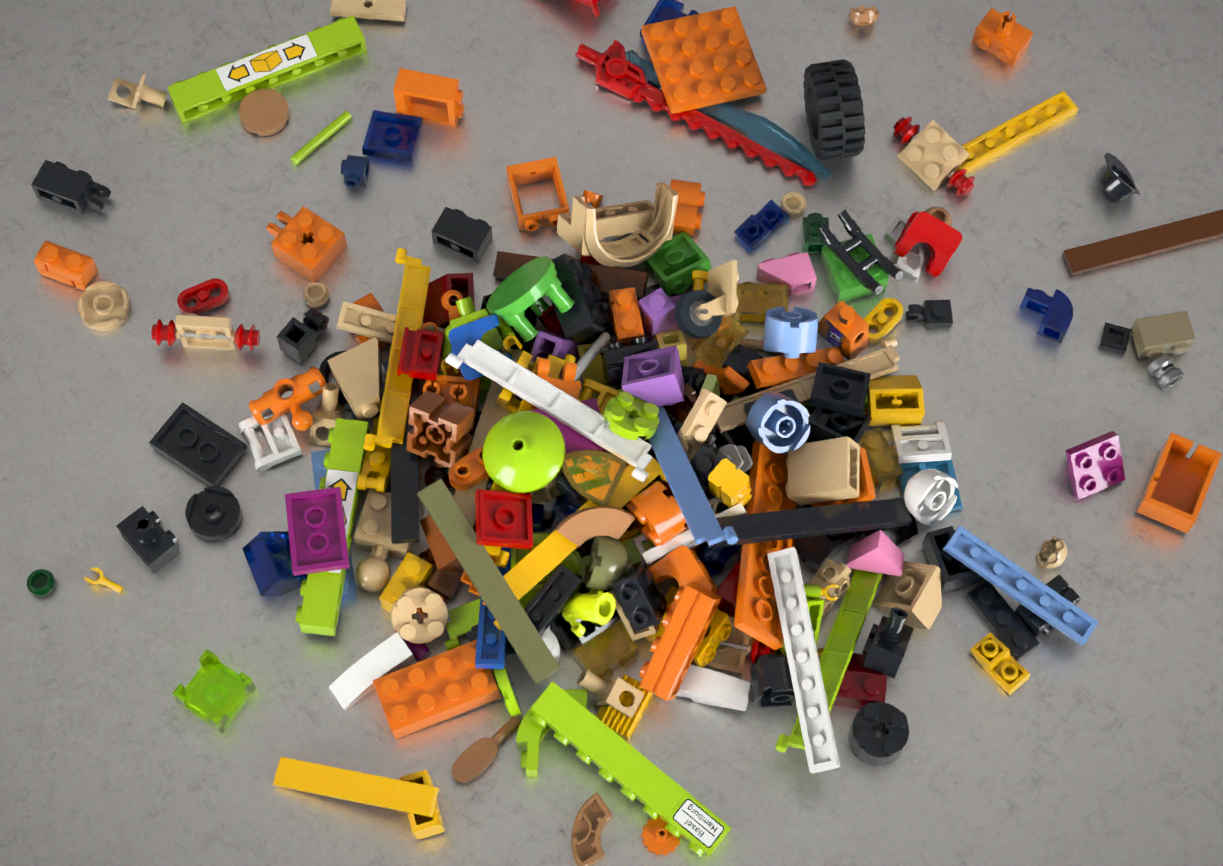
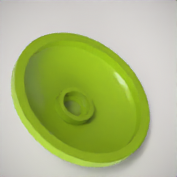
M533 411L515 412L499 420L487 434L483 445V463L491 479L503 489L515 493L533 492L545 487L559 473L565 458L564 438L556 424L543 414ZM518 443H523L522 449L515 450V446Z

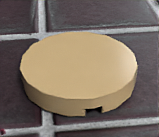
M98 281L89 285L82 296L80 295L77 310L82 321L89 328L97 331H109L119 327L127 320L131 312V301L122 286L116 285L112 281Z

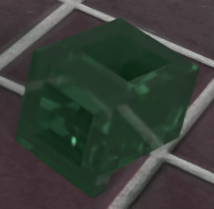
M811 213L807 217H803L801 224L802 253L821 254L822 247L827 245L817 229L825 223L829 228V217H822L820 213Z

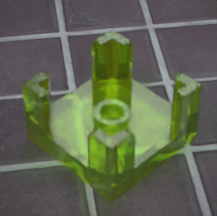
M206 649L198 660L201 668L186 687L180 683L172 695L180 706L220 733H223L255 691L256 687L250 677L242 672L237 674L222 664L217 655Z

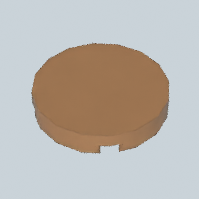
M271 89L254 90L247 94L240 102L238 110L243 127L250 133H257L258 136H269L279 132L286 125L290 115L286 99L282 94Z

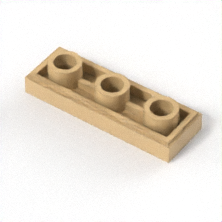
M331 0L330 15L404 21L407 0Z

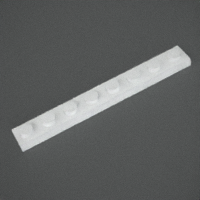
M791 547L768 553L770 572L809 771L813 774L839 768L840 763L797 550Z

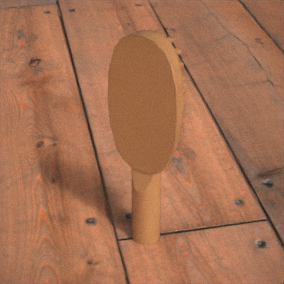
M514 716L491 738L484 737L471 744L452 766L453 777L458 782L464 783L482 773L497 755L498 746L520 726L522 720L518 716Z

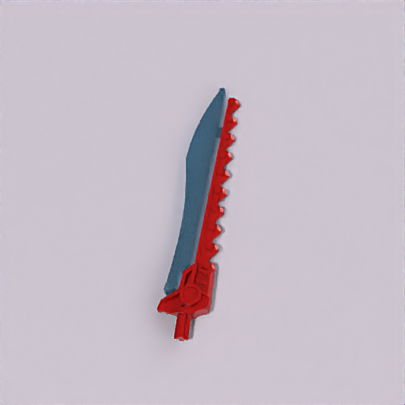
M614 40L613 45L609 46L603 54L584 44L578 47L575 57L596 67V84L628 100L633 99L634 102L639 103L646 101L649 103L652 111L660 112V110H665L671 120H685L690 130L701 128L706 132L709 139H723L727 148L735 149L740 147L746 157L754 158L758 156L766 167H780L784 176H799L804 186L815 184L817 182L815 176L825 181L829 180L831 172L795 137L767 118L726 103L671 114L654 65L639 57L638 53L633 50L625 52V47L617 40Z

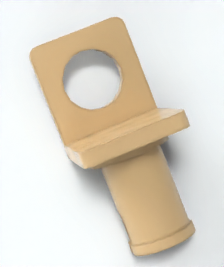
M143 73L139 85L116 77L108 99L136 109L138 101L140 102L141 100L163 108L168 92L147 86L145 82L147 74ZM127 87L131 95L128 98H121L116 93L117 88Z
M326 383L322 387V401H320L312 414L313 424L310 428L309 441L313 444L331 447L332 443H329L328 439L318 436L317 428L326 427L330 430V427H335L336 418H341L345 412V405L338 404L339 385Z
M588 669L581 673L577 681V685L584 687L597 696L593 702L594 706L598 707L608 704L629 718L634 716L644 697L643 692L619 677L604 681ZM623 691H628L633 696V703L629 707H624L619 701V696Z

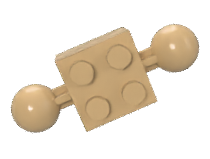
M419 466V484H420L421 479H422V471H421V468H420V466ZM390 469V477H389V481H388L390 485H391V469ZM369 488L353 538L356 549L371 552V555L358 564L355 577L361 588L366 591L376 592L386 587L391 577L390 568L386 563L387 557L403 561L408 552L412 553L415 543L392 544L391 493L377 492L376 489ZM419 500V515L421 521L424 515V509L422 502Z

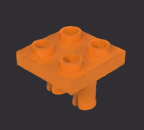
M437 375L436 381L426 380L423 386V393L428 390L445 397L448 405L458 402L474 409L473 427L468 431L473 432L482 384L480 378L467 380L464 377Z

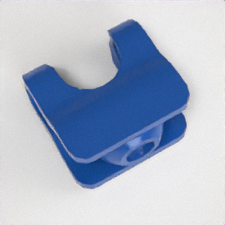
M490 315L450 330L448 336L453 354L457 356L466 343L473 347L477 340L481 341L484 333L499 325L497 316ZM503 354L513 361L511 354ZM462 362L460 369L465 379L473 380L484 376Z

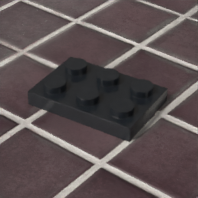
M183 402L149 442L152 448L209 486H217L247 449L246 443Z

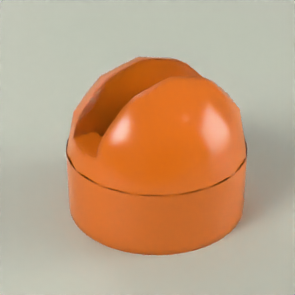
M584 190L583 193L587 204L590 202L593 203L592 207H600L603 195Z

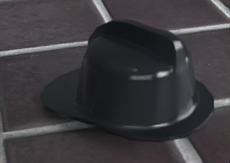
M1106 153L1104 157L1108 167L1099 181L1105 198L1110 203H1115L1117 201H1125L1134 193L1140 195L1130 172L1124 164L1114 155Z

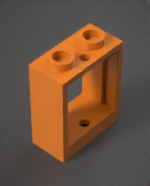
M399 68L393 89L397 116L456 127L458 118L462 119L464 113V104L462 103L463 90H460L459 79Z
M556 157L506 166L507 182L519 231H535L540 227L557 226L558 214L569 213V206ZM552 179L559 208L523 215L517 186Z

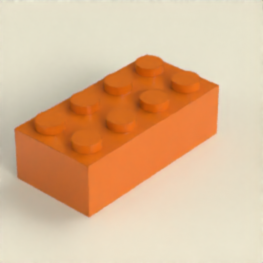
M477 640L373 680L395 739L407 736L501 698L491 669H476Z

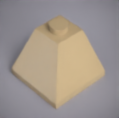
M904 561L902 576L888 575L872 605L890 615L892 608H902L908 613L904 624L910 627L929 630L942 608L940 568L936 565Z

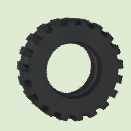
M845 59L809 65L805 69L803 87L807 125L816 156L823 161L858 156L864 150L865 117L861 89L854 66Z

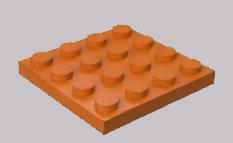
M736 6L642 26L641 32L671 114L766 93L767 87Z

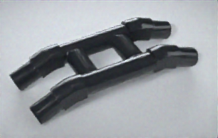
M846 209L837 216L843 223V227L852 237L851 240L841 245L826 223L817 229L832 253L834 252L847 266L861 285L868 290L870 289L876 295L883 291V286L875 281L867 272L874 265L878 264V267L883 272L896 280H900L903 277V271L897 268L893 262L879 251L861 231V228L851 218ZM861 245L870 256L858 264L849 253Z

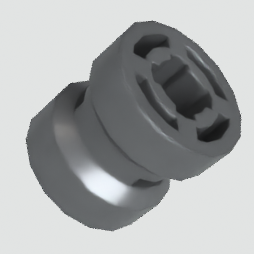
M1169 354L1160 356L1147 367L1151 376H1156L1158 379V385L1162 390L1169 389L1184 377L1181 369L1173 365V359Z

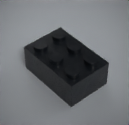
M565 253L554 258L552 261L557 271L556 277L561 282L562 289L574 301V305L568 311L561 313L551 300L566 339L584 345L594 343L603 332L613 333L610 325L613 322L611 315L603 308L601 303L603 297L599 288L593 284L591 279L593 272L586 262H582Z

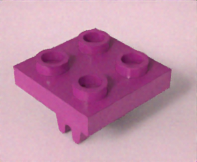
M1114 431L1065 450L1073 496L1078 500L1125 480L1119 436Z

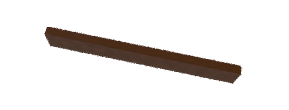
M1223 209L1064 250L1062 255L1071 276L1214 240L1223 237Z

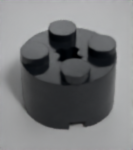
M773 654L759 656L758 663L750 667L754 703L757 705L760 701L761 707L765 708L791 706V700L795 699L787 655L776 658Z
M884 702L867 703L856 714L848 734L850 747H852L857 758L872 766H882L895 760L901 754L909 737L907 717L891 704ZM876 730L881 732V738L876 736Z

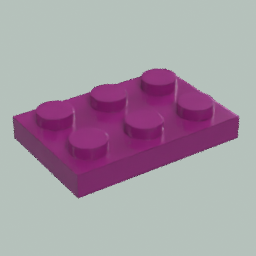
M334 487L285 494L293 575L350 568L341 488Z

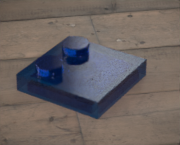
M373 110L362 147L363 155L413 162L423 125V118Z

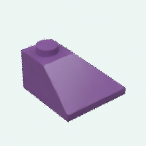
M677 345L625 356L622 389L648 403L655 404L657 407L663 405L671 406L684 401L685 386Z

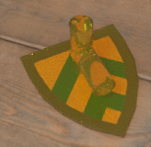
M582 450L565 454L561 468L571 486L581 496L599 506H608L627 462L603 451Z

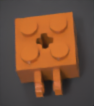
M304 206L293 218L283 211L276 215L277 219L285 225L284 229L271 222L266 227L268 232L276 237L271 242L274 256L311 282H318L347 248L344 232Z

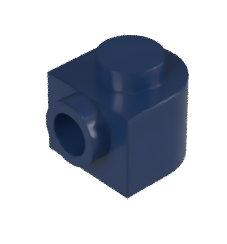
M348 155L346 160L343 159L341 163V175L345 177L344 184L352 188L366 187L370 172L369 157Z

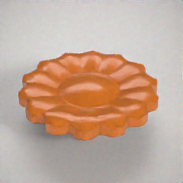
M660 817L656 820L649 819L647 821V824L643 826L644 832L641 834V837L644 839L643 845L648 847L649 852H654L656 855H667L669 852H674L675 847L680 844L679 839L681 835L679 838H676L665 829L667 823Z

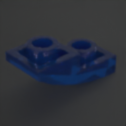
M770 200L755 216L751 214L734 233L753 250L776 233L790 220V217L774 201Z

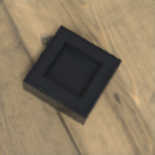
M1105 322L1098 349L1124 356L1131 329Z

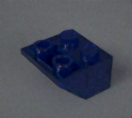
M288 531L260 532L242 548L261 596L287 594L301 588L302 580H307L308 574L293 575Z

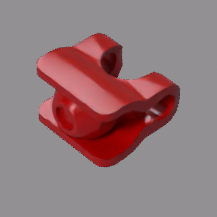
M925 211L913 212L893 246V254L904 257L915 244L924 243L930 250V259L926 266V273L932 277H937L942 273L961 243L962 234L944 221Z

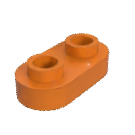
M483 447L475 449L450 467L449 482L455 489L468 490L489 476L481 459L483 457ZM460 471H466V472H467V473L464 474V475L459 474Z

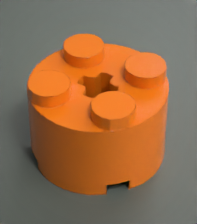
M659 481L636 495L629 501L630 503L625 505L627 511L633 514L635 519L637 518L643 525L639 528L642 535L648 542L652 541L656 547L663 546L689 528L677 501L673 496L664 495L663 491L666 490V487Z

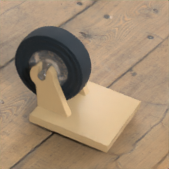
M731 260L708 271L707 291L694 290L686 293L679 299L675 307V320L677 326L685 335L696 339L708 337L718 330L722 318L736 313L738 307L736 288L739 280L736 260Z

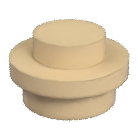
M312 282L304 289V301L311 307H321L329 300V290L322 283Z

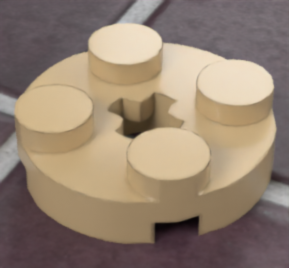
M412 587L405 590L394 602L391 609V621L394 629L404 640L416 644L430 642L442 635L448 620L445 602L436 592L426 587ZM417 608H422L423 612H427V617H424L423 621L418 623L417 619H412V614L417 612Z

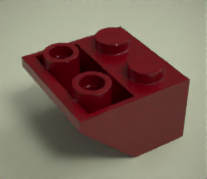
M473 273L445 274L430 282L423 323L433 322L437 327L443 329L450 325L448 310L441 303L442 295L448 290L459 291L463 299L471 296L475 307ZM452 295L449 298V304L455 306L458 299Z

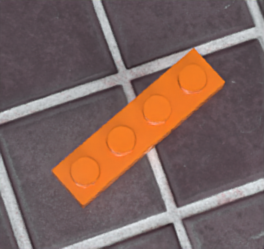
M839 347L819 349L814 353H800L798 358H786L781 355L751 360L747 367L758 389L780 385L817 372L819 362L837 365L845 361Z

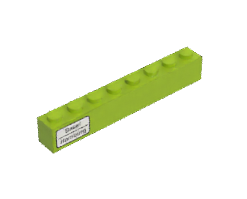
M553 681L530 708V711L533 713L531 718L543 728L548 725L556 732L553 736L565 746L569 743L578 750L576 755L588 765L592 761L600 768L598 773L610 783L615 780L622 786L620 791L631 801L637 798L645 805L643 807L644 812L655 820L660 817L667 823L665 829L676 838L682 835L690 842L687 847L699 857L703 854L707 857L710 856L731 830L729 825Z

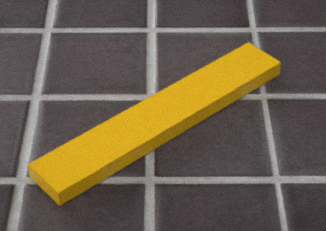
M1065 91L1052 96L961 145L970 156L956 170L966 169L969 172L1073 116L1077 113L1078 107Z
M280 757L273 783L275 786L427 817L433 816L439 788L285 757Z

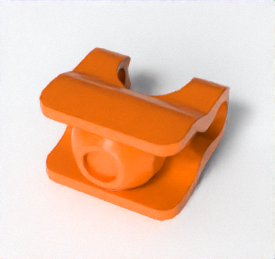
M684 545L674 549L663 559L648 568L654 575L655 583L668 578H675L680 587H685L686 584L693 582L715 594L718 590L697 554ZM676 601L668 605L666 608L667 614L669 611H674L677 604Z

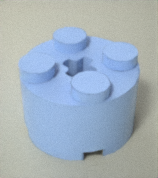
M785 307L768 309L765 317L763 349L768 352H782L786 358H798L800 353H814L816 351L818 330L817 313L800 307H794L793 311H785Z

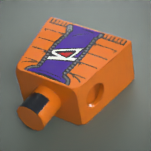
M839 301L818 323L817 333L831 346L839 347L842 356L848 361L857 357L868 346L867 322L855 312L853 307L848 306L844 301Z

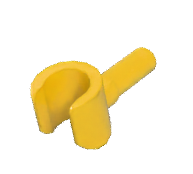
M89 568L97 573V578L92 581L90 578L84 577L87 583H100L121 593L123 586L104 577L102 570L99 568Z

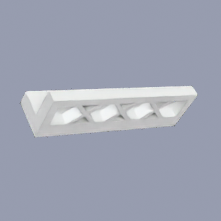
M715 497L708 501L711 508L713 507L716 518L746 514L741 503L719 514L716 511L722 499L719 500ZM689 528L663 546H655L646 552L641 544L647 541L645 537L641 535L633 539L647 568L663 559L679 546L684 545L691 549L698 545Z

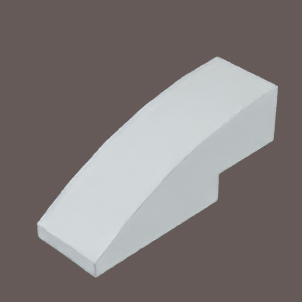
M396 632L354 663L329 688L343 709L346 710L376 690L373 683L374 679L400 670L413 662V654L398 632Z
M690 665L676 696L691 698L696 703L746 711L752 684L727 674Z

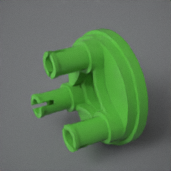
M542 256L524 264L509 275L492 293L486 307L492 315L503 319L508 326L512 325L523 341L528 342L538 333L537 329L524 316V311L528 307L538 317L543 313L537 304L540 305L544 312L549 308V304L545 302L542 296H548L561 313L568 311L574 305V301L562 289L561 282L556 277L557 271L554 262L550 257Z

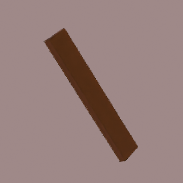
M497 251L493 277L506 279L518 268L539 257ZM588 264L593 272L591 277L593 284L599 288L602 294H609V291L633 287L636 290L637 299L645 297L649 276L647 272Z

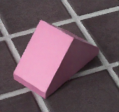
M879 530L850 546L847 566L851 569L902 576L905 554Z

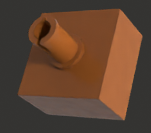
M428 515L422 519L420 523L430 548L421 552L419 558L425 557L423 560L431 565L436 564L438 570L463 573V567L431 516Z

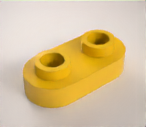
M885 298L881 300L864 318L868 324V330L874 329L877 331L875 334L868 331L869 343L880 342L901 320L903 306L897 299ZM885 312H891L893 316H887Z

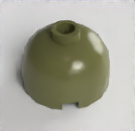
M595 536L588 555L591 558L589 565H586L584 586L593 590L607 591L612 589L611 584L613 581L627 576L631 569L632 561L627 560V550L619 540L610 536Z

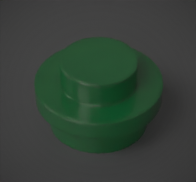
M45 569L33 571L27 579V588L35 596H46L55 587L53 574Z

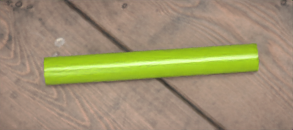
M348 111L343 112L290 157L291 161L298 165L352 119L351 114Z

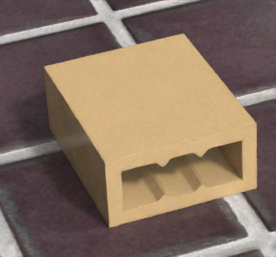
M848 436L804 443L800 448L789 451V456L786 459L788 481L786 482L785 489L787 497L798 505L859 497L860 445Z

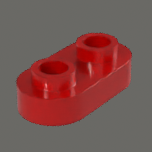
M213 278L182 291L177 298V303L184 315L187 313L199 315L223 305L229 298V290L223 280ZM216 292L220 293L217 297L212 296ZM192 302L196 303L195 306H193V307H188V305H189L190 303H192Z

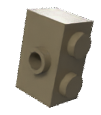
M1187 311L1138 318L1131 328V335L1138 358L1148 357L1154 359L1167 353L1183 354L1190 349L1196 339Z

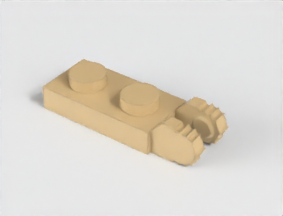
M704 388L677 434L689 462L706 441L708 434L711 432L727 403Z

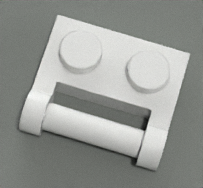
M270 409L262 412L261 415L264 419H269L273 416V412ZM286 414L266 425H259L254 416L238 424V429L241 434H244L254 456V466L257 472H265L276 464L302 454ZM261 426L272 450V454L267 456L264 455L254 432V429Z
M944 421L912 426L890 424V438L893 441L898 464L951 460L952 451Z

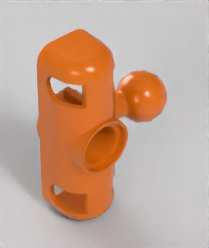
M310 367V370L303 374L299 373L290 379L283 378L277 381L272 389L262 394V397L255 401L252 399L249 402V409L259 425H266L291 411L294 428L298 431H306L312 426L313 417L308 411L302 410L300 405L322 394V387L326 384V381L317 367ZM317 381L321 388L319 391L311 393L308 386ZM293 391L290 397L282 398L285 392ZM270 408L273 416L269 419H264L261 412Z

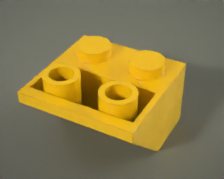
M917 375L881 376L869 381L867 391L869 403L866 415L871 417L872 420L868 427L890 426V424H899V426L921 425L925 408L923 388Z

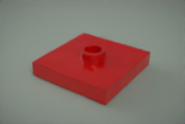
M477 489L475 492L476 545L531 549L533 547L531 494Z

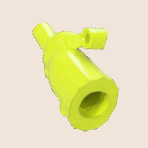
M593 589L584 594L576 593L561 611V614L567 622H570L572 626L571 631L578 637H581L586 628L577 622L576 619L600 625L607 624L616 608L615 598L608 592L604 593L603 591Z

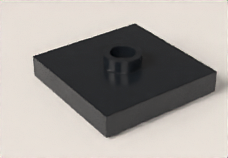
M819 362L809 405L862 417L871 374Z

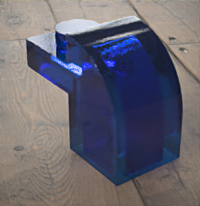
M1028 287L1020 308L1044 317L1037 334L1061 344L1073 318V306L1070 299L1058 289L1055 290L1053 297H1051L1042 290Z

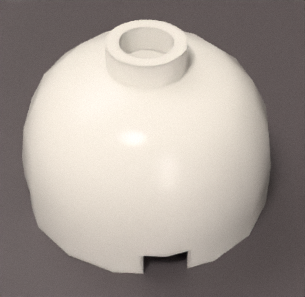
M936 469L922 470L907 482L904 491L905 505L915 519L922 524L931 525L929 521L934 519L942 520L953 508L957 500L954 491L955 487L958 489V484L955 479Z

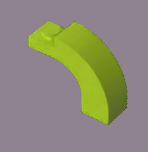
M564 690L587 709L588 690ZM530 709L520 723L516 745L518 749H527V751H521V768H526V777H538L540 743L544 735L552 728L548 725L543 728L531 718L533 713Z

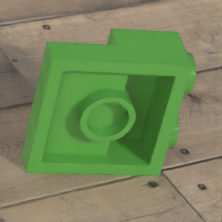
M685 231L672 237V240L666 241L654 255L643 261L654 274L655 282L660 284L667 296L674 293L680 295L686 291L688 286L694 284V281L691 280L692 271L701 270L708 272L712 269L710 259Z

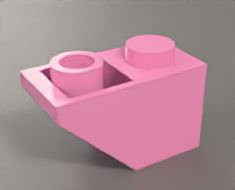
M795 252L776 260L773 258L766 259L759 263L757 267L756 277L758 281L788 296L815 290L817 277L808 252L801 254Z

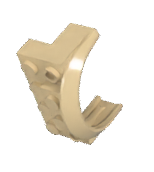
M665 182L656 183L654 204L649 200L600 208L589 206L582 195L573 196L572 212L558 214L557 234L580 255L592 256L596 261L605 266L614 268L634 266L654 255L666 241L672 240L679 194ZM628 233H633L621 240L612 242L601 241L604 237H624ZM639 234H642L646 238V241L643 240L639 236Z

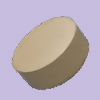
M798 192L786 193L781 200V212L788 218L802 216L806 209L805 197Z

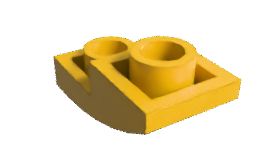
M991 632L970 649V652L984 670L1009 695L1030 678V673L1010 656V650Z

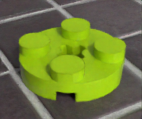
M620 392L617 397L608 401L603 418L604 421L607 418L610 423L609 428L615 434L629 440H637L639 436H646V440L651 438L656 432L659 424V409L655 404L633 397L629 392Z

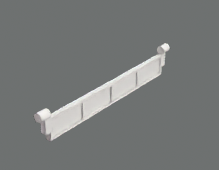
M477 340L473 347L466 343L457 356L453 353L447 356L445 362L458 369L462 362L634 466L635 469L631 476L644 483L648 478L649 473L644 470L652 460V456L647 454L652 445L639 437L637 440H629L615 434L610 430V423L607 418L604 421L603 415L485 343Z

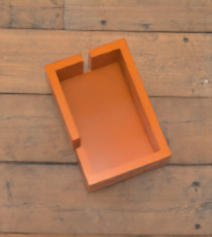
M1171 432L1161 448L1147 483V488L1143 493L1136 512L1188 533L1196 522L1222 453L1199 444L1190 458L1185 457L1193 446L1194 441Z

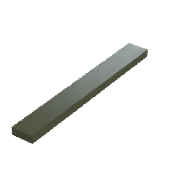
M442 479L419 491L417 496L535 684L560 670L559 664L483 545H476L475 531Z

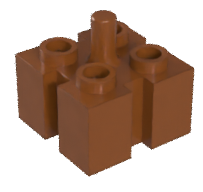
M426 390L409 407L408 424L414 427L408 432L407 451L424 458L429 454L435 456L436 463L450 468L455 462L468 455L472 442V436L468 434V431L473 427L474 409L458 402L448 405L445 397Z

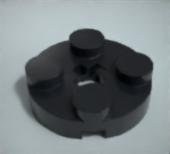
M209 486L204 488V491L198 494L195 493L189 499L185 510V516L191 531L205 540H225L231 537L233 531L238 527L242 515L237 498L230 490L221 486ZM214 508H218L220 515L210 519V516L206 513L213 511Z

